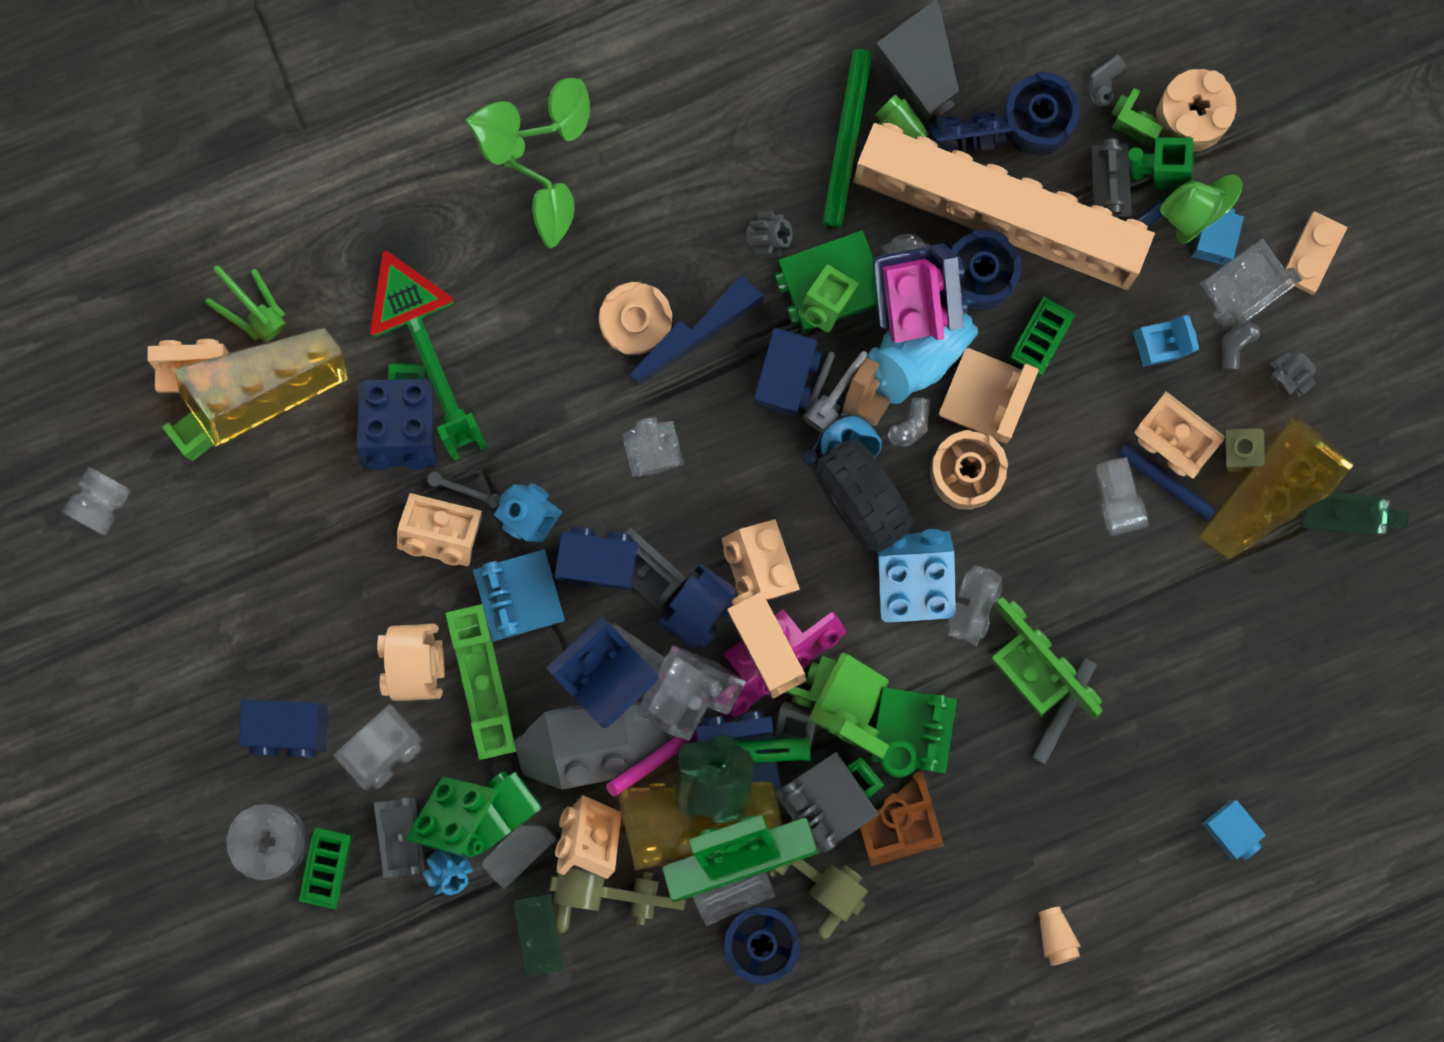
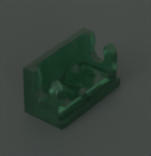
M551 894L513 900L526 977L564 970Z

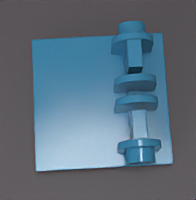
M545 549L498 563L497 561L482 565L483 567L473 570L493 642L565 621Z

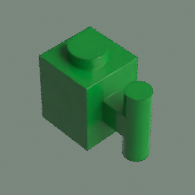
M1156 137L1155 154H1143L1140 148H1132L1128 153L1131 177L1135 180H1140L1145 174H1154L1155 190H1176L1184 182L1194 179L1195 155L1193 138Z

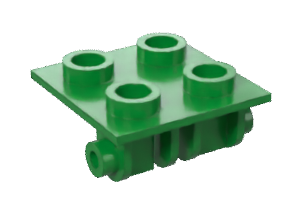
M883 687L876 730L879 733L876 738L886 744L896 739L910 742L918 753V764L915 769L946 774L957 699L936 694L929 695ZM872 754L871 762L880 763V757Z
M442 776L405 839L409 842L460 856L462 853L467 857L479 855L483 851L484 845L475 834V831L497 795V789Z

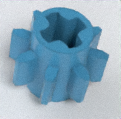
M437 850L427 860L429 869L424 871L422 875L427 884L433 888L436 895L441 892L446 895H454L466 887L468 884L466 874L472 872L473 868L463 854L460 856Z

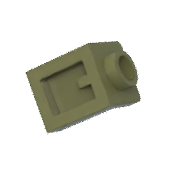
M1263 429L1226 430V466L1228 472H1243V467H1263L1265 465Z

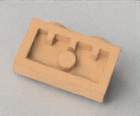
M410 493L397 529V548L412 556L423 555L439 559L448 565L469 566L472 547L482 519V511Z
M583 795L572 807H566L559 821L562 833L555 850V856L558 857L556 872L565 875L573 865H576L608 879L615 871L622 812Z

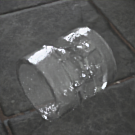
M88 467L78 484L82 491L80 494H72L62 512L106 536L116 519L113 510L123 507L132 490Z

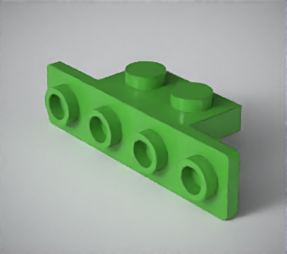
M1003 597L996 601L995 609L1018 636L991 658V661L1040 717L1070 693L1093 720H1096L1103 711L1099 706L1102 701L1096 692L1088 685L1083 688L1074 678L1077 673L1073 666L1064 657H1061L1059 660L1049 650L1052 646L1049 639L1039 629L1033 631L1024 621L1027 616L1015 601L1012 600L1008 603Z

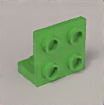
M841 653L808 720L845 742L883 759L890 745L876 738L879 731L869 726L868 723L881 699L882 688L887 687L889 680L852 656Z

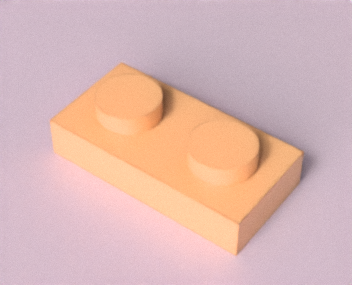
M1314 211L1310 215L1280 279L1314 295L1347 227Z

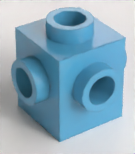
M532 483L529 486L513 484L512 487L508 488L499 499L500 506L494 513V516L504 523L502 526L503 530L517 539L523 538L526 541L543 542L562 514V511L547 500L549 494L539 486Z

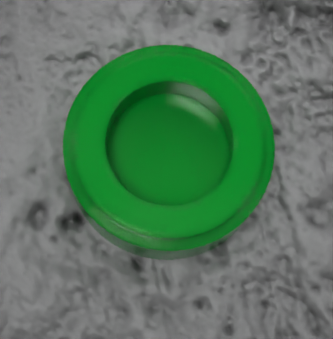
M896 739L887 743L890 746L884 758H880L884 771L893 777H905L911 774L918 764L916 748L910 742L902 739Z

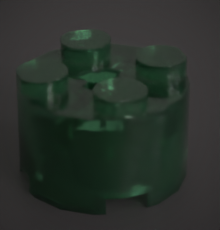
M717 735L713 740L698 741L681 746L674 800L678 808L688 817L693 818L695 812L703 816H711V823H723L733 821L745 814L746 806L750 803L754 761L747 751L735 745L734 738Z

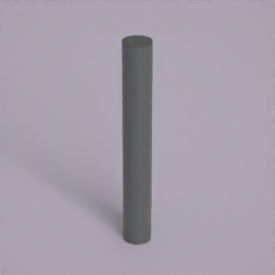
M1086 658L1083 659L1076 672L1077 674L1074 676L1083 688L1087 686L1097 666L1096 663ZM1070 693L1063 697L1032 756L1033 759L1040 763L1046 764L1078 703Z

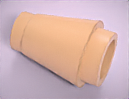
M1060 906L1039 912L1044 958H1049L1051 966L1079 958L1078 948L1081 946Z

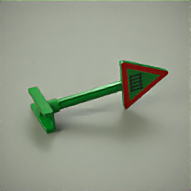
M385 251L382 254L370 333L373 337H378L404 325L409 327L445 414L443 416L445 424L437 427V430L453 461L461 459L457 451L459 447L473 441H477L481 450L488 446L473 414L465 415L464 410L458 408L422 322L423 317L453 305L454 300L450 295L388 251Z

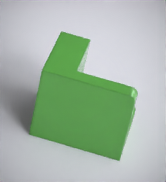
M198 408L174 426L166 423L162 427L181 453L191 461L222 439Z

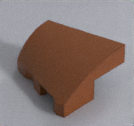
M923 771L916 772L912 776L913 779L897 794H891L884 801L883 806L877 810L879 815L860 827L871 866L944 846Z

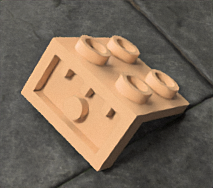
M966 348L939 411V416L1007 444L1013 435L1039 369L1027 364L1022 369Z

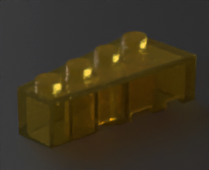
M325 328L174 369L180 396L215 446L347 380L343 352Z
M772 782L723 783L721 787H705L703 783H688V788H666L665 783H650L649 788H631L630 786L619 794L621 812L635 870L674 863L694 856L690 839L698 837L701 832L707 829H722L733 825L737 820L746 816L757 817L763 815L770 829L782 826Z

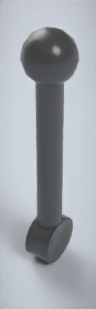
M431 472L428 475L427 480L432 487H439L441 485L483 500L491 508L500 506V496L498 494L488 495L443 479L438 472Z

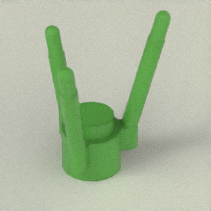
M220 266L214 267V272L251 312L247 317L251 324H248L210 298L205 300L206 305L247 332L254 341L260 338L264 343H267L284 329L287 324L282 319L285 313L276 304L256 269L251 270V275L269 308L264 304L257 307Z

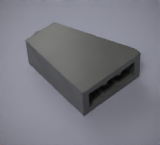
M935 0L876 42L874 52L926 121H929L934 116L940 119L949 114L956 107L954 102L957 100L959 93L941 8Z

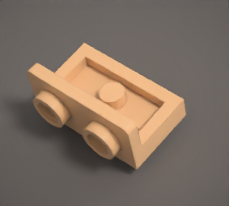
M200 339L196 341V345H182L180 341L164 340L159 342V346H148V362L155 369V390L158 393L219 392L231 389V355L224 344H219V341Z
M1167 391L1134 432L1139 437L1138 442L1142 447L1154 454L1159 452L1169 460L1167 464L1174 472L1181 476L1187 474L1193 479L1225 439L1224 435Z
M776 519L738 529L722 538L724 556L731 566L738 595L752 590L754 595L762 591L767 601L800 590Z

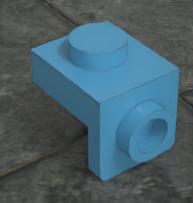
M1189 315L1180 316L1170 322L1141 327L1133 331L1143 367L1178 360L1199 350L1196 331L1193 328Z

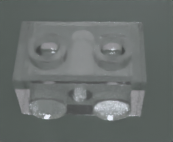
M389 704L333 756L363 789L368 790L373 786L378 790L394 775L390 771L391 768L400 760L404 764L408 763L421 751V747L418 744L424 738L394 705Z

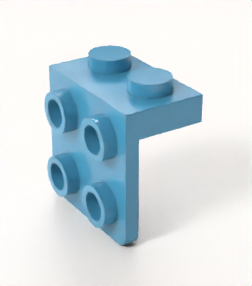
M929 529L922 533L906 534L899 541L881 552L876 551L879 565L880 614L884 622L949 619L955 615V559L950 531L943 532L938 529Z

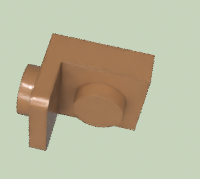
M866 358L852 379L842 411L849 415L860 417L869 424L876 426L888 408L890 399L877 393L880 381L875 379L880 364Z

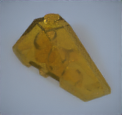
M1293 413L1266 447L1265 465L1263 467H1251L1202 532L1200 538L1230 560L1267 536L1268 533L1280 525L1292 520L1311 505L1329 496L1354 464L1326 437Z

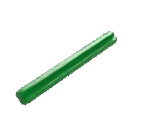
M854 49L852 52L823 217V225L829 228L838 229L843 224L872 53L863 49Z

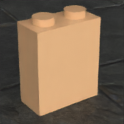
M752 590L732 600L734 606L727 609L772 699L806 682L805 673L762 591L754 595Z

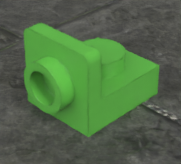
M1134 88L1129 98L1122 94L1111 113L1118 117L1112 128L1151 149L1163 126L1157 124V119L1151 114L1144 111L1135 112L1131 110L1140 93L1139 90Z
M827 264L807 292L798 315L806 319L812 326L819 327L829 333L838 316L855 293L859 283Z
M822 656L820 664L812 662L805 682L812 685L811 690L807 691L798 687L790 689L786 693L793 696L791 702L813 709L814 703L819 699L831 675L836 660Z

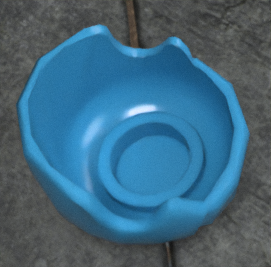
M848 416L837 420L825 430L821 438L822 455L845 441H860L876 458L881 451L882 440L867 421L856 416Z

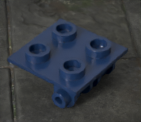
M993 111L978 112L973 114V119L959 121L956 116L943 117L936 120L937 124L928 125V130L935 138L931 140L938 144V148L950 153L953 150H958L957 139L960 141L961 151L966 153L965 138L970 137L972 151L977 152L976 136L979 138V148L981 151L999 149V145L1006 144L1005 132L1011 131V127L1000 115L995 116Z

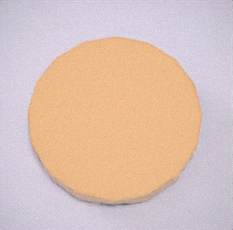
M629 282L617 286L606 295L600 308L599 325L603 338L614 350L628 356H643L650 354L671 331L673 315L667 298L659 289L651 285L642 284L641 282Z

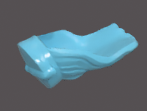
M967 313L963 314L964 328L949 331L947 327H944L945 339L941 340L927 336L895 343L891 340L889 329L883 336L880 348L874 347L867 354L868 359L880 364L875 379L880 381L877 393L889 398L890 403L899 404L912 392L925 389L940 380L949 367L962 355L978 335V327L972 324L971 316L967 315Z

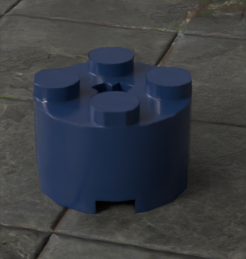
M1038 72L1036 75L1018 81L1008 95L1002 118L1011 127L1010 132H1005L1007 140L1022 151L1037 155H1049L1065 145L1079 121L1081 108L1080 102H1078L1069 81L1057 74ZM1038 108L1045 110L1044 119L1036 117Z
M975 230L963 236L953 245L951 251L962 259L964 265V278L960 279L961 292L966 297L967 308L972 310H990L1002 305L1012 295L1021 275V257L1015 247L1008 241V238L1004 234L993 230ZM979 264L987 265L986 271H991V273H987L986 277H981L977 275L978 272H975L974 269H977Z
M701 562L694 570L700 575L698 579L691 576L667 607L666 611L671 614L669 619L662 615L657 621L659 626L692 650L696 646H699L701 649L707 646L718 631V628L713 625L719 615L722 618L729 615L727 609L734 606L732 600L737 597L735 595L737 588Z
M755 906L743 910L732 919L725 932L724 951L727 962L736 975L748 982L768 984L780 980L791 972L799 958L800 940L797 929L786 914L774 907ZM761 934H766L769 936L768 942L773 943L772 949L764 950L762 955L754 953L756 947L751 946V941L753 938L759 939Z

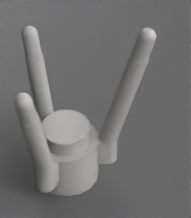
M865 351L858 355L829 397L822 395L818 400L835 357L834 352L828 353L809 397L807 408L804 409L806 413L802 417L805 422L817 431L824 434L825 430L834 422L850 416L843 411L838 414L841 407L836 401L866 359L867 353Z

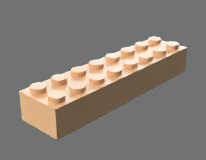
M883 123L882 125L873 124L857 163L853 183L972 230H993L1004 234L1015 247L1127 291L1139 275L1155 235L1154 232L1147 230L1148 226L1134 219L1123 221L1113 217V213L1102 206L1092 205L1090 208L1078 203V199L1075 196L1066 192L1058 191L1055 194L1042 189L1043 185L1036 180L1030 178L1019 180L1007 175V170L998 165L987 164V166H983L973 162V158L965 152L953 150L950 153L938 148V144L929 138L918 136L917 139L903 134V130L896 125L890 123Z

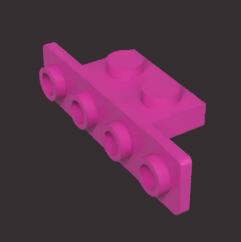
M784 609L774 615L802 669L806 668L810 661L824 650L834 647L840 638L847 633L834 612L829 613L804 633L801 632ZM742 640L724 653L728 662L742 679L713 701L721 715L725 716L727 722H730L735 717H739L742 713H746L751 705L766 694H770Z

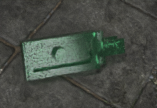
M1305 490L1301 528L1372 536L1385 535L1387 527L1404 528V526H1408L1409 511L1389 509V501L1382 500V497Z

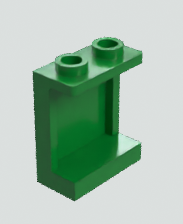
M863 230L778 260L779 271L774 273V277L780 293L787 292L792 306L786 307L793 328L800 326L803 335L810 333L811 329L816 327L799 316L798 311L807 292L827 264L859 283L855 293L837 320L872 308V311L877 310L873 274L874 259Z

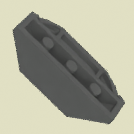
M635 702L620 718L607 728H602L581 705L547 711L527 729L523 736L520 735L514 742L523 776L564 790L615 779L669 742L663 711L655 707L652 709L640 702Z

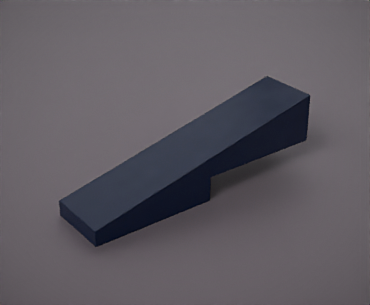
M741 276L692 330L680 320L630 374L631 381L640 386L764 302V295L746 278Z

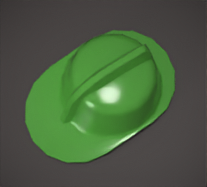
M1234 174L1224 176L1211 185L1193 180L1186 181L1174 190L1161 204L1160 212L1177 229V240L1185 244L1193 240L1205 228L1219 220L1233 207L1242 192L1243 182L1239 176Z

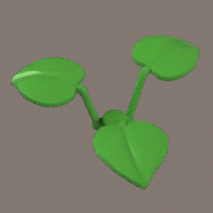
M564 78L552 88L549 95L548 111L554 122L549 126L519 131L520 115L513 104L505 101L488 104L465 119L466 124L477 140L481 154L488 162L495 165L504 163L506 168H513L543 185L544 189L538 190L534 195L532 211L538 233L544 245L549 249L555 247L560 242L572 223L574 216L572 193L563 183H556L552 186L550 180L516 162V159L520 158L525 151L523 137L550 133L558 129L564 141H572L583 133L589 120L590 100L582 79Z

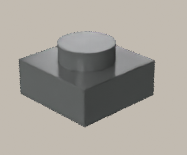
M784 701L780 708L774 739L809 737L811 749L817 728L815 723L808 720L813 709Z

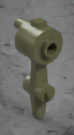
M801 859L766 871L772 877L777 872L784 875L788 868L793 865L816 882L808 894L830 910L816 929V934L820 939L829 938L841 920L847 922L852 913L858 916L866 905L862 902V899L868 893V890L859 884L863 877L845 864L839 870L830 863L821 874Z
M573 865L565 875L557 873V877L551 876L549 890L554 891L553 903L557 904L554 920V930L557 933H565L568 930L572 907L599 911L602 897L631 902L629 916L636 917L635 924L645 925V919H653L655 906L685 910L686 900L673 902L670 897L657 895L659 881L652 880L653 873L644 872L643 879L635 878L634 890L630 891L605 887L604 877Z

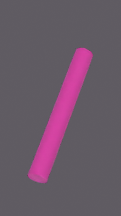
M691 728L686 729L607 783L608 792L612 796H617L697 741V735Z

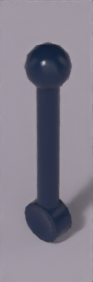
M840 395L836 401L841 408L844 406L845 396ZM821 432L818 433L811 449L803 454V460L807 465H814L818 461L817 452L821 446V438L823 436Z

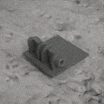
M837 752L775 792L793 821L802 818L808 820L816 844L817 855L829 851L836 846L837 842L879 815Z

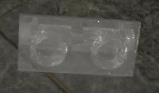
M973 565L971 571L967 570L959 596L969 599L970 603L969 606L956 602V609L952 611L946 626L950 628L948 636L958 640H962L963 637L964 640L977 647L979 639H982L988 631V615L992 604L996 603L1000 598L1002 576L991 568L987 570L977 565Z

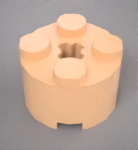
M1192 69L1177 75L1165 89L1156 109L1157 124L1163 126L1161 130L1162 136L1164 138H1193L1194 151H1202L1215 145L1234 120L1236 97L1230 84L1225 80L1224 75L1217 71ZM1191 105H1195L1202 110V114L1198 116L1196 110L1190 111L1189 108Z
M964 430L952 434L940 444L931 461L930 479L934 491L945 503L957 509H974L986 505L1000 492L1006 480L1008 462L1003 448L993 437L986 436L980 432ZM965 462L967 466H976L977 470L973 474L975 478L971 479L968 475L963 476L960 473L963 468L961 463Z
M438 625L390 626L387 629L386 635L378 636V655L380 658H384L385 673L380 675L382 696H390L393 701L440 699L443 691L441 688H436L437 678H444L445 665L442 640L435 641L433 633H438Z

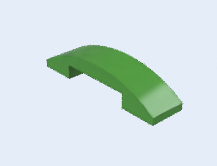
M483 604L445 613L453 648L458 660L479 760L516 752L505 692Z

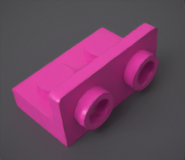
M927 259L882 267L891 340L897 343L932 336L936 340L945 339L944 327L948 326V316L940 300V291L944 289V280L940 269L936 268Z

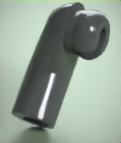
M1118 54L1114 55L1090 74L1089 97L1096 106H1108L1114 100L1112 80L1127 69L1126 63Z
M1248 320L1238 322L1223 336L1221 351L1222 371H1240V350L1248 343L1257 342L1261 336L1260 327L1256 323Z

